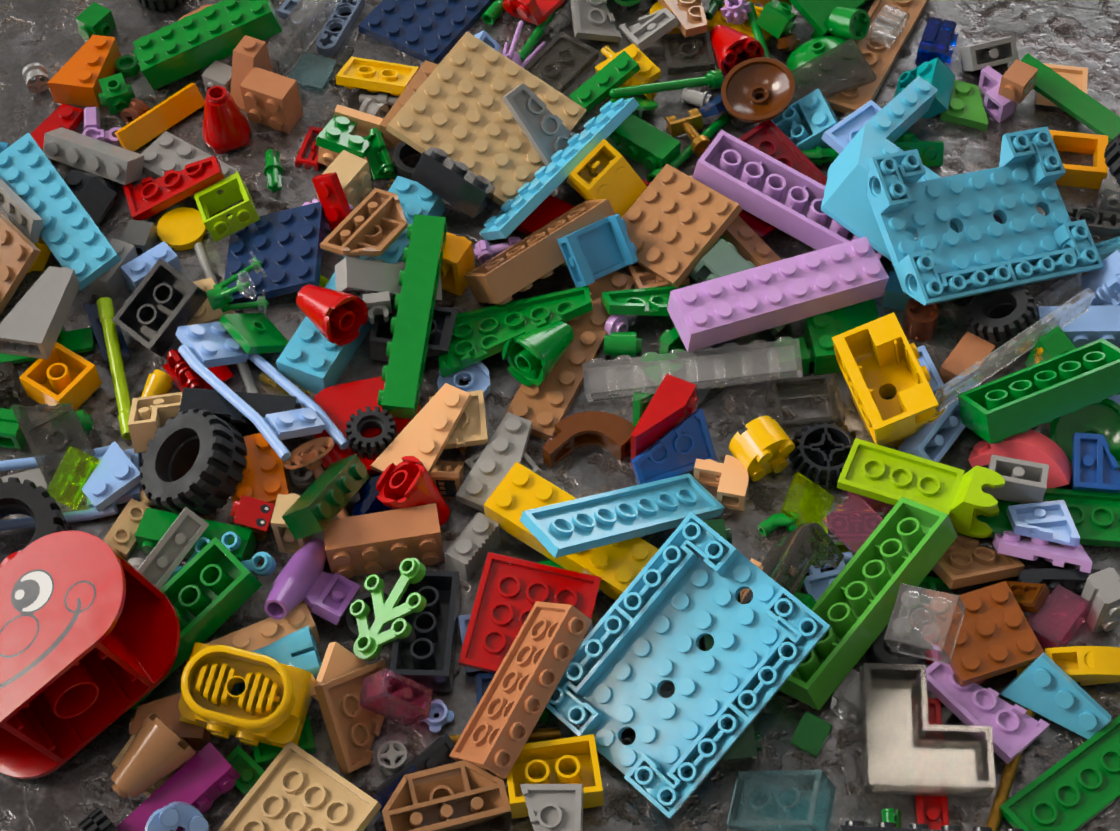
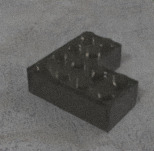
M864 663L859 674L864 794L990 797L996 788L992 726L929 724L926 665Z

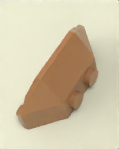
M375 188L320 243V248L343 257L355 256L364 260L381 256L408 227L398 195Z
M463 760L404 775L383 808L382 815L386 831H454L511 812V807L504 780Z

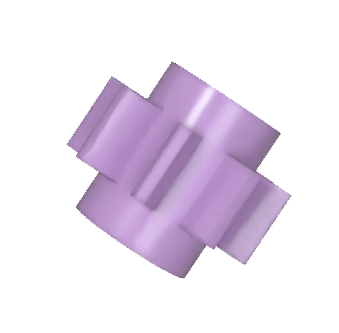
M724 0L726 7L721 8L723 17H726L728 24L732 22L738 25L749 19L747 13L752 11L749 2L746 0Z

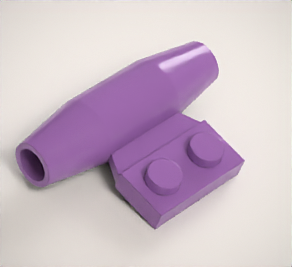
M314 538L290 558L273 582L264 609L269 617L280 620L304 601L312 609V613L337 625L347 610L348 605L358 593L361 585L336 572L335 574L322 572L327 560L325 543L322 539Z

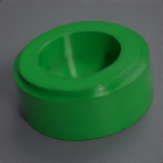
M133 55L121 56L115 62L117 73H122V76L125 78L136 75L140 70L138 59Z

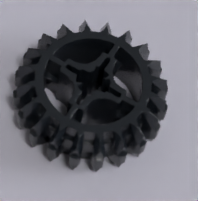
M825 419L821 425L813 421L811 427L804 425L801 432L796 431L794 439H792L795 448L788 458L791 461L790 466L792 470L796 471L797 479L804 478L806 485L811 482L815 483L816 489L820 485H825L827 491L831 488V485L837 487V481L856 438L855 431L848 432L847 425L838 427L837 421L832 425L827 424Z

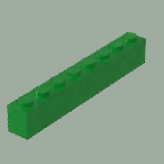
M414 214L413 224H408L407 239L410 242L409 247H404L403 262L406 265L405 270H400L399 286H402L401 294L396 293L395 309H398L397 317H392L390 327L391 333L394 334L392 341L387 343L386 356L389 357L388 365L383 366L382 381H385L384 390L380 389L378 393V406L382 407V411L383 409L387 410L388 414H391L393 417L413 419L417 415L447 236L446 217Z

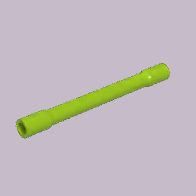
M102 297L96 301L104 333L119 412L118 420L123 439L131 440L128 428L131 402L116 325L112 321L115 316L113 302L109 297Z

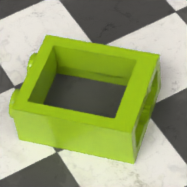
M238 172L193 194L203 223L215 242L260 220L250 192ZM244 199L243 202H241V203H239V204H237V205H235V206H233V207H231V208H229V209H227V210H225V211H223V212H221V213H219V214H217V215H215V216L212 217L213 214H215V213H217V212H219V211H221V210H223V209H225V208H227V207H229V206H231V205H233V204H235V203H237V202H239V201H241V200Z

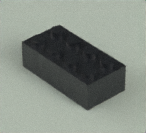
M426 571L424 578L420 582L409 584L397 605L406 603L407 597L414 592L419 593L426 599L424 610L402 617L412 627L409 636L404 639L398 638L393 640L389 675L394 691L452 692L461 598L459 572Z

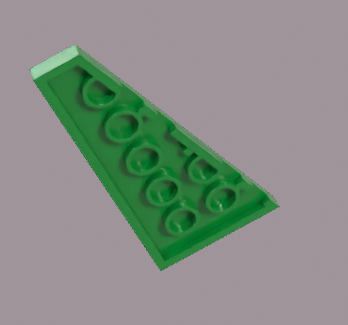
M589 286L458 313L449 352L446 355H438L442 378L503 351V346L506 342L514 337L556 321L567 322L592 311L593 306Z

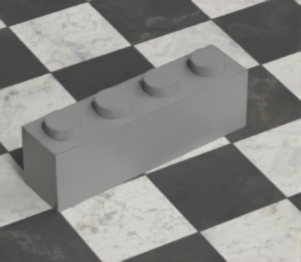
M63 127L44 134L43 152L49 159L124 185L142 179L144 155Z
M355 256L345 257L335 265L336 290L357 295L361 299H363L362 294L389 291L390 300H395L396 293L401 294L402 286H399L400 270H405L406 263L397 262L391 264L384 263L382 259L364 260ZM441 272L435 305L442 301Z

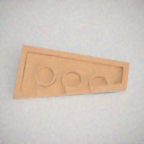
M445 383L370 465L372 470L382 474L390 464L398 465L403 462L402 457L414 456L423 463L430 475L471 399L470 393Z

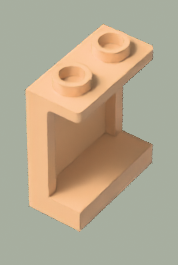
M338 104L334 111V116H343L357 123L356 132L353 135L369 136V131L373 128H378L380 131L379 124L384 119ZM319 147L318 163L329 166L340 153Z

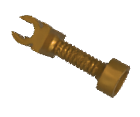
M698 109L688 110L687 113L690 116L679 120L676 119L675 115L665 117L664 119L668 122L665 127L671 137L687 134L692 140L691 148L698 157H701L712 142L707 136L699 135L696 131L703 128L702 115Z

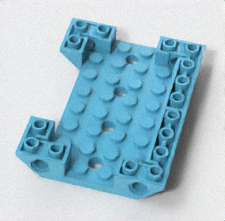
M1048 126L1004 134L1002 136L999 167L917 182L926 173L917 149L874 156L869 160L867 196L902 291L924 306L1104 267L1085 219L1071 222L1055 181L1064 175L1066 171ZM1036 206L1044 210L1045 216L1038 213ZM993 214L1001 218L1002 224L995 221ZM950 223H954L958 227L959 233L950 228ZM905 231L913 234L914 241L907 239Z

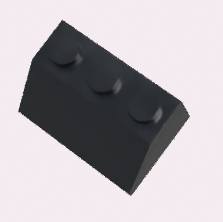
M431 147L423 152L410 177L473 219L488 208L493 201L495 187L490 184L489 180L469 171V168L464 163L452 160L440 148Z

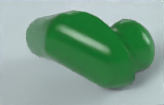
M793 512L775 513L757 525V529L762 536L766 537L782 526H786L788 532H795L801 527V522L797 519L799 516Z

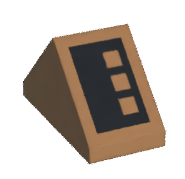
M438 460L431 471V478L444 499H456V493L464 482L465 461Z

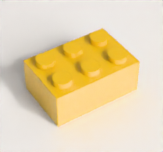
M594 734L526 743L507 776L512 819L529 816L520 784H582L584 786L583 809L604 806L603 787Z

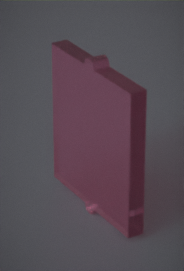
M858 494L843 505H837L835 511L822 519V523L854 554L883 521V518Z

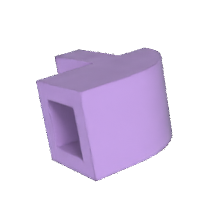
M988 65L981 70L978 87L985 92L983 102L985 112L1000 123L1014 113L1017 103L998 94L1002 74Z

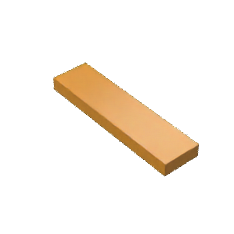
M190 83L116 131L115 135L124 149L134 152L203 107L205 100L196 84Z

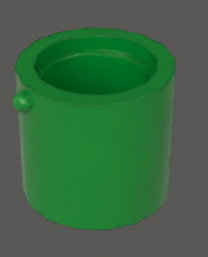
M839 6L831 12L828 20L830 34L845 39L862 40L870 28V17L862 9Z

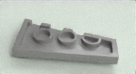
M507 412L456 493V501L484 512V503L516 461L521 464L531 434L532 421Z

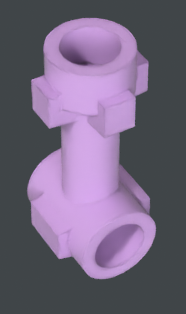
M520 236L509 237L508 242L492 246L486 240L478 241L475 244V249H473L476 260H479L480 264L487 262L494 255H498L521 240Z

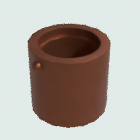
M914 298L908 300L902 324L904 334L911 340L921 342L934 337L940 316L939 304L935 303L924 306Z

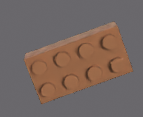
M436 503L333 519L323 530L325 551L331 574L336 572L348 579L357 575L379 574L382 571L400 570V564L406 558H416L426 566L445 562Z

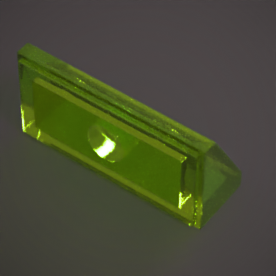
M69 446L47 488L48 493L56 502L76 510L84 495L82 488L101 460L73 446Z

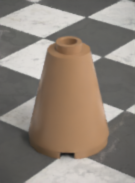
M151 712L146 717L113 773L111 779L115 783L111 788L123 799H126L128 795L134 799L193 758L197 752L172 728L164 724L156 714Z

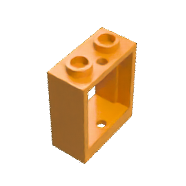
M1049 130L1057 151L1093 154V167L1063 164L1066 173L1055 181L1056 185L1100 189L1102 180H1106L1108 172L1104 158L1105 149L1108 145V136Z

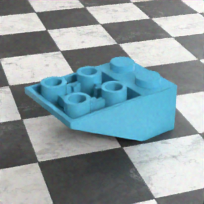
M819 88L791 104L781 115L771 120L800 150L814 149L816 146H820L821 149L830 148L821 138L825 131L839 122L829 102Z

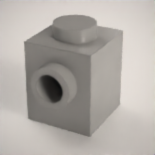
M215 60L209 68H206L202 74L206 92L213 86H222L230 93L232 67Z

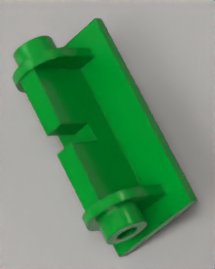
M373 128L369 131V136H361L363 139L372 142L366 158L368 159L373 179L396 178L397 176L394 172L395 165L391 162L383 140V132L379 131L378 128Z

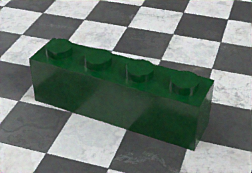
M357 454L330 464L283 514L282 518L296 541L323 531L370 478L365 465L361 463Z

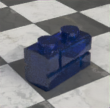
M935 17L928 18L917 51L915 63L917 66L937 57L944 64L946 62L951 63L954 49H951V46L956 47L959 33L955 32L956 22L942 21L940 18Z

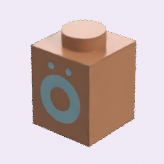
M1016 59L1002 76L998 94L1020 104L1034 88L1038 69Z

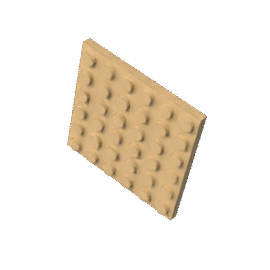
M466 32L389 122L386 131L421 154L431 147L444 150L452 160L464 163L472 173L487 178L490 184L495 187L493 201L502 206L509 199H514L519 194L517 192L518 189L527 182L531 183L536 178L534 176L536 171L545 166L502 100V97L518 85L524 83L546 104V108L553 115H557L563 121L562 124L571 132L585 116L587 110L474 35Z

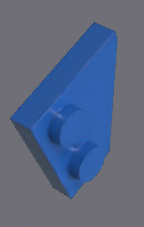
M1075 432L1072 436V490L1120 493L1119 465L1115 457L1110 453L1109 445L1104 435Z

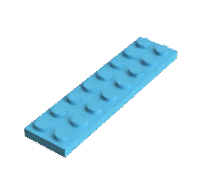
M621 98L614 103L609 101L600 109L601 114L596 118L593 117L588 120L583 126L585 129L580 134L577 133L567 141L569 145L564 150L557 151L551 157L552 162L547 167L543 166L534 174L536 178L531 183L527 182L522 185L517 191L519 194L514 199L506 201L501 206L502 211L497 216L490 217L484 223L485 228L479 233L484 240L507 238L569 176L576 166L639 106L635 98L626 100Z
M29 132L0 153V178L43 219V230L40 232L41 238L62 267L75 270L80 291L122 260Z
M688 473L523 511L520 521L554 558L676 528L690 512L694 513L702 521L722 515L725 507Z

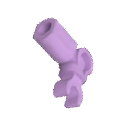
M86 107L84 109V131L82 134L121 147L122 145L115 135V132L121 128L114 127L109 131H104V129H101L100 110L97 107Z

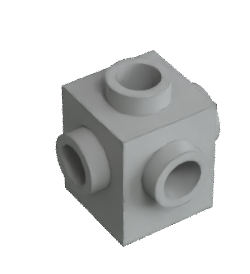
M1111 173L1108 180H1102L1098 194H1102L1103 197L1099 208L1120 213V185Z

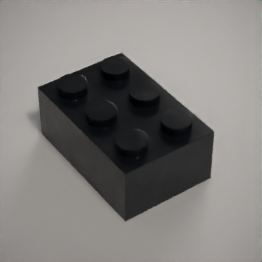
M159 258L112 321L150 351L162 357L177 338L175 334L178 326H186L208 298L207 292L166 261Z

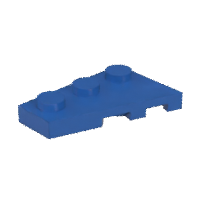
M697 409L631 460L638 485L675 477L694 470L696 458L718 461L703 409Z

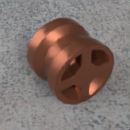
M132 99L129 103V108H125L121 112V118L126 124H129L149 111L150 108L143 101Z

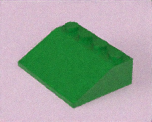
M874 299L799 320L806 347H811L813 353L811 367L814 376L841 372L836 359L832 337L880 318Z

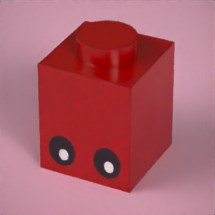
M242 495L240 501H234L230 516L235 517L234 523L236 525L268 534L275 504Z

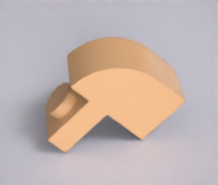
M730 455L725 456L724 463H718L711 459L702 460L696 458L694 478L700 484L718 487L717 500L725 508L744 511L749 476L742 463Z

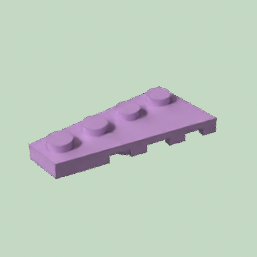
M941 657L923 670L917 679L1007 764L1040 737L1050 726V724L1042 719L1038 722L1025 714L1027 710L1017 704L1012 706L999 698V693L990 687L986 689L976 683L961 687L949 662Z

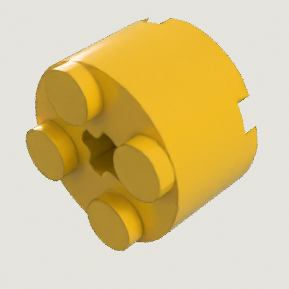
M761 416L745 425L747 430L742 435L737 432L731 439L729 450L733 457L737 458L748 471V476L752 481H758L773 471L775 473L783 471L788 465L786 460L789 454L795 448L789 436L777 421L770 416Z

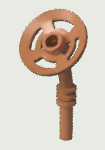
M320 437L308 441L291 451L290 458L283 461V465L286 469L307 467L317 479L324 472L321 466L323 463L321 459L333 448L334 441L331 437ZM347 504L337 514L338 518L350 517L346 510Z

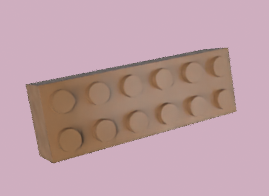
M609 200L583 201L464 275L477 302L488 303L489 305H504L513 299L512 295L516 292H524L534 286L532 282L551 276L554 273L553 269L559 265H567L556 239L605 217L615 215Z

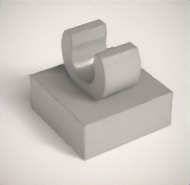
M389 291L362 294L363 301L367 305L370 323L373 324L374 316L383 314L385 322H388L389 313H392Z

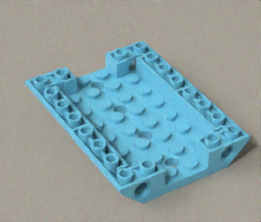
M690 512L581 642L546 708L577 736L594 734L596 750L625 775L624 778L669 819H672L831 626L742 555L733 545L694 513ZM745 588L751 589L753 592L751 602L740 604L737 598L738 593ZM705 635H711L714 639V645L708 651H702L699 648V640ZM668 681L673 682L675 686L674 694L669 698H663L660 694L661 685ZM627 728H632L636 733L635 741L630 745L623 744L621 740V734Z

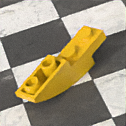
M1071 646L1045 648V654L1075 682H1080V686L1120 682V647ZM1028 666L1017 669V676Z

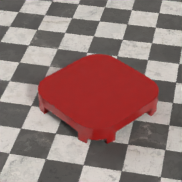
M382 376L330 386L316 394L313 401L324 410L347 439V420L351 421L350 416L352 414L358 416L357 410L361 409L362 412H366V407L370 406L371 411H374L376 406L380 407L382 412V407L378 406V393L380 389L384 390L385 381H382ZM418 404L417 414L421 411L419 404ZM393 417L397 436L412 419ZM369 428L362 432L361 435L365 438H374L380 435L382 430L379 428ZM323 430L322 433L314 434V439L330 437L326 430ZM334 441L333 448L321 459L323 462L321 466L325 471L330 464L355 454L350 446L341 450ZM367 454L364 459L359 457L361 463L365 465L369 476L380 474L372 470L370 466L378 458L377 454L373 455V459H368Z

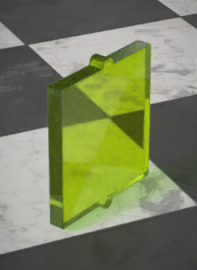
M797 472L794 475L780 512L795 520L797 526H802L814 535L819 536L825 524L826 512H829L834 496L821 488L819 484L812 482Z

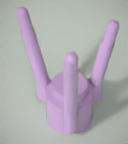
M521 20L516 28L510 49H508L509 43L505 42L502 55L525 69L543 49L546 42L543 41L521 62V56L515 52L524 23Z

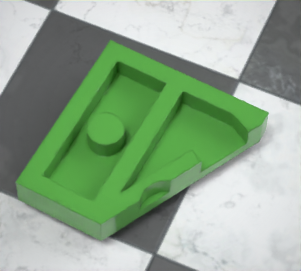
M954 80L948 110L941 113L940 120L986 131L988 118L978 85Z

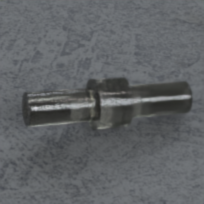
M346 47L341 58L337 59L334 66L335 71L330 79L332 86H338L336 85V75L354 53L353 48Z

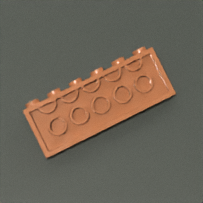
M536 601L449 757L457 762L466 760L479 768L490 770L502 779H506L587 633L592 620L573 605Z

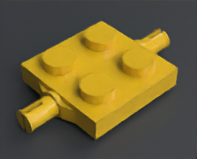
M633 43L617 53L606 45L605 48L601 49V54L607 60L595 66V72L597 73L620 53L625 51L638 63L641 70L620 87L650 84L662 77L661 70ZM656 93L644 94L649 100L656 97Z

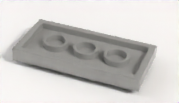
M167 131L141 153V155H144L143 172L155 179L163 177L166 171L172 169L174 171L184 170L187 164L212 157ZM217 159L225 178L236 172L239 173V170ZM194 195L189 196V198L195 200Z

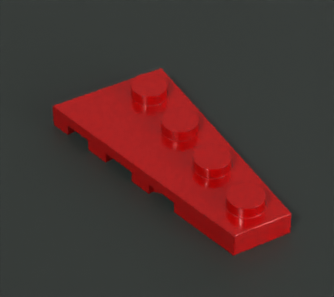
M215 156L187 164L184 170L174 171L172 169L164 172L163 177L156 179L152 177L144 178L141 184L133 186L129 183L123 185L132 218L142 221L225 177L219 161Z

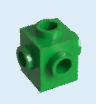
M122 73L99 79L102 93L98 95L102 106L108 107L110 115L121 113L125 108H129V103L132 98H135L131 84L126 85Z

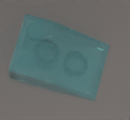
M823 769L738 771L726 827L735 831H828L836 787Z

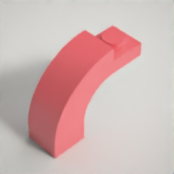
M1031 429L1025 433H1018L1005 438L1000 443L990 444L985 440L979 441L974 445L968 459L972 468L976 465H988L991 455L1049 465L1046 488L1068 485L1072 477V465L1064 451L1050 438Z

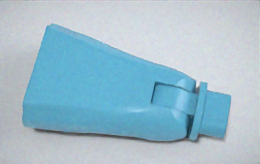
M309 625L265 647L252 651L269 656L279 663L306 670L312 673L315 680L322 665L315 638ZM245 683L235 684L231 692L235 691L237 694L241 693V691L244 692Z

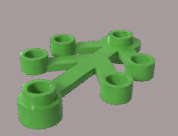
M406 558L401 562L399 567L401 576L386 602L383 593L384 580L376 574L366 578L364 586L371 592L375 621L371 628L368 620L369 605L363 600L358 599L350 606V613L356 617L359 636L354 642L353 651L359 659L373 660L381 653L382 645L398 638L404 639L411 633L412 627L410 623L402 617L424 610L426 599L419 593L414 592L407 597L406 603L397 605L409 584L420 582L426 574L425 565L418 559ZM393 622L391 629L382 632L387 624Z

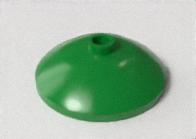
M822 36L810 39L799 45L788 57L786 66L792 72L795 84L807 88H820L835 84L846 78L856 67L858 56L856 48L851 42L840 37Z
M1106 398L1098 404L1088 405L1073 414H1066L1052 421L1049 438L1064 451L1071 465L1072 436L1075 432L1103 434L1109 445V451L1115 457L1119 465L1118 469H1120V405Z

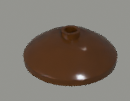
M768 57L751 58L736 65L726 75L721 88L722 101L726 110L736 119L749 123L766 122L778 117L790 106L795 96V80L790 69L782 62Z

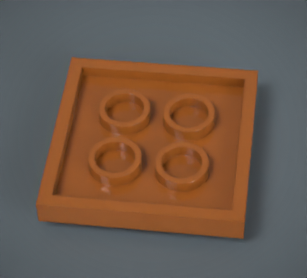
M1006 581L924 606L923 613L961 687L1028 666L1044 652Z

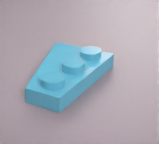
M1044 652L1002 689L1000 693L1002 696L1086 739H1089L1101 730L1112 718L1103 707Z

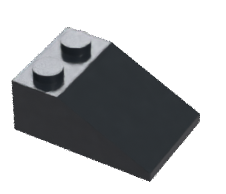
M390 300L392 313H389L388 322H385L383 314L375 315L369 338L371 359L389 361V357L386 356L388 341H392L394 334L391 333L390 327L392 317H397L398 309H395V300ZM435 306L426 358L448 354L458 309Z

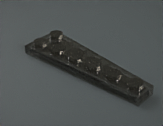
M853 38L791 71L796 87L795 96L791 104L818 88L827 99L836 93L845 90L849 91L876 81L875 73ZM725 109L736 130L756 124L736 119Z

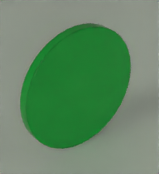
M633 97L611 98L610 101L614 103L621 98L626 100ZM634 97L639 103V106L635 109L638 118L642 117L643 110L658 108V103L653 100Z

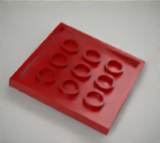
M488 552L458 664L495 674L536 601L573 605L592 620L601 585V577ZM588 629L587 633L585 634L583 640H584L585 637L588 635L589 629Z

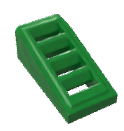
M653 393L633 394L634 428L653 398Z

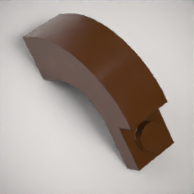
M586 411L573 414L554 425L555 438L552 437L545 443L543 447L544 464L552 469L572 451L584 446H597L609 451L622 461L631 453V434L635 428L628 420L608 412Z

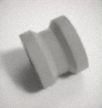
M30 63L24 67L22 75L29 91L40 93L48 89L47 82L50 79L44 65L41 63Z
M368 97L361 104L359 111L384 118L389 112V107L384 103H377V100L372 97Z
M398 741L385 742L377 751L380 770L388 778L409 762L406 747Z

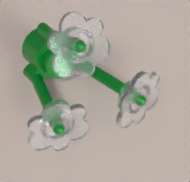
M251 251L249 253L252 259L248 260L251 264L250 266L222 283L213 285L214 289L207 291V297L213 310L221 308L224 313L229 310L258 307L259 312H264L265 318H268L267 306L269 302L266 300L265 289L262 290V296L257 297L258 301L229 303L233 301L232 294L238 291L246 298L254 299L256 297L253 281L250 280L249 272L254 270L256 274L262 272L264 277L267 276L261 267L262 262L258 261ZM237 280V286L229 289L228 285Z

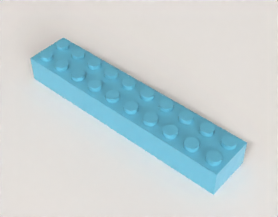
M397 176L388 192L398 195L407 226L408 224H413L414 214L441 217L445 211L444 199L416 181ZM407 228L381 256L371 259H382L384 263L391 264L403 262L404 247H409L410 242L407 239ZM335 272L325 288L336 290ZM306 316L277 359L278 371L296 386L318 394L321 390L334 386L373 324L370 323L369 317H367L366 324L362 323L358 330L361 332L360 335L351 343L339 346L329 342Z

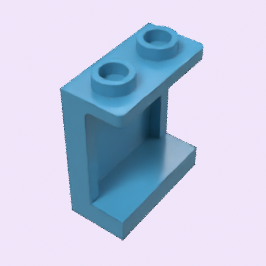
M619 214L605 217L556 239L576 288L594 283L596 279L638 262L636 256L637 249L630 241L626 222Z

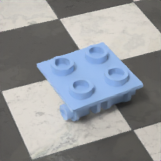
M1117 249L1102 261L1103 268L1089 271L1078 280L1086 297L1082 306L1120 305V250Z

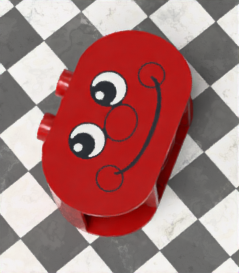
M70 530L43 536L29 544L22 551L10 554L0 564V772L12 778L26 780L40 778L61 767L156 687L170 671L178 653L180 625L177 613L170 599L103 540L90 533Z

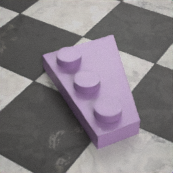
M1013 531L994 533L992 543L997 553L1032 561L1037 560L1039 556L1053 563L1052 565L1064 567L1065 563L1080 565V571L1091 573L1093 562L1080 543L1079 546L1074 547L1014 534Z

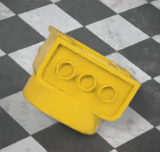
M894 312L832 337L836 359L850 389L853 403L867 433L872 437L875 444L900 447L906 438L916 433L924 423L934 417L935 408L939 407V404L929 383L931 381L929 372L925 365L920 366L918 361L920 356L914 342L909 344ZM886 397H894L889 400L885 399Z
M195 642L190 660L186 664L181 677L182 694L178 706L181 714L179 721L206 728V730L211 732V735L228 739L229 735H234L240 739L241 743L257 747L259 742L279 748H284L290 742L298 746L316 680L312 673L279 663L277 660L266 655L227 645L212 646ZM245 683V690L242 694L237 696L231 695V690L235 684Z

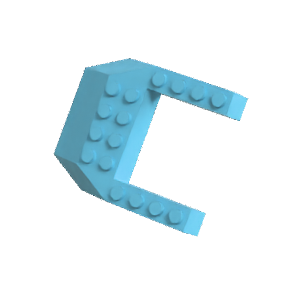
M919 76L874 115L830 165L824 189V198L821 204V211L857 237H867L872 248L890 261L891 258L867 196L869 160L874 156L903 152L902 149L893 143L929 110L938 89ZM924 166L926 173L917 182L941 177ZM950 223V228L959 233L958 227L954 223ZM905 231L907 239L914 241L913 234Z

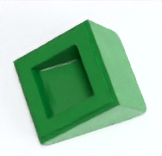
M806 711L790 744L817 758L831 735L832 725Z

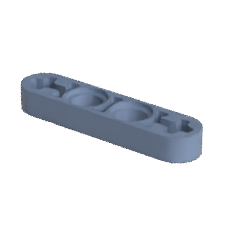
M340 0L316 39L317 51L320 56L331 57L338 52L365 6V0H352V4L351 0ZM344 12L351 13L349 16H340ZM333 28H342V30L338 32L331 31Z

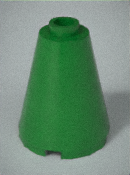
M556 321L507 341L503 346L502 356L503 360L507 358L510 364L507 368L510 374L518 382L528 387L532 384L536 386L542 384L573 343V329L563 321Z

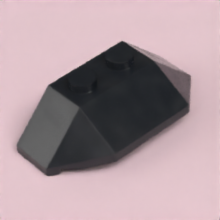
M70 170L64 181L96 225L99 226L118 197L112 180L84 170Z

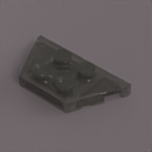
M72 404L11 406L53 498L59 499L96 454Z

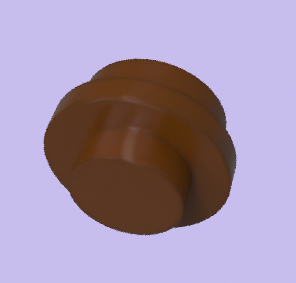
M796 33L784 35L778 39L779 44H777V48L783 49V52L794 50L797 48L796 44L800 43V38H797Z

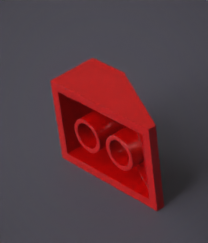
M669 374L665 375L631 434V460L696 411L699 397H696L697 385Z

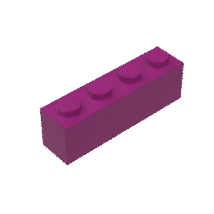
M209 742L116 828L119 831H145L146 823L153 812L169 805V803L178 801L189 803L195 806L201 814H204L211 808L214 800L222 793H226L234 787L240 775ZM178 826L176 831H182L185 828Z

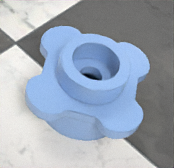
M440 699L429 702L418 715L420 721L426 722L429 725V730L432 733L440 732L443 725L454 720L453 711L447 710V706ZM439 714V717L434 718V715Z

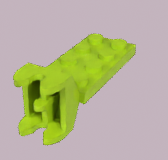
M858 438L854 440L837 481V488L894 506L901 497H905L948 514L958 533L975 538L989 537L993 532L987 523L981 522L976 518L978 515L987 517L999 515L998 501L991 494L984 493V488L990 487L995 489L1005 485V480L999 473L985 467L976 465L965 473V470Z

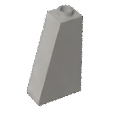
M49 266L0 323V353L49 360L80 288L74 269Z

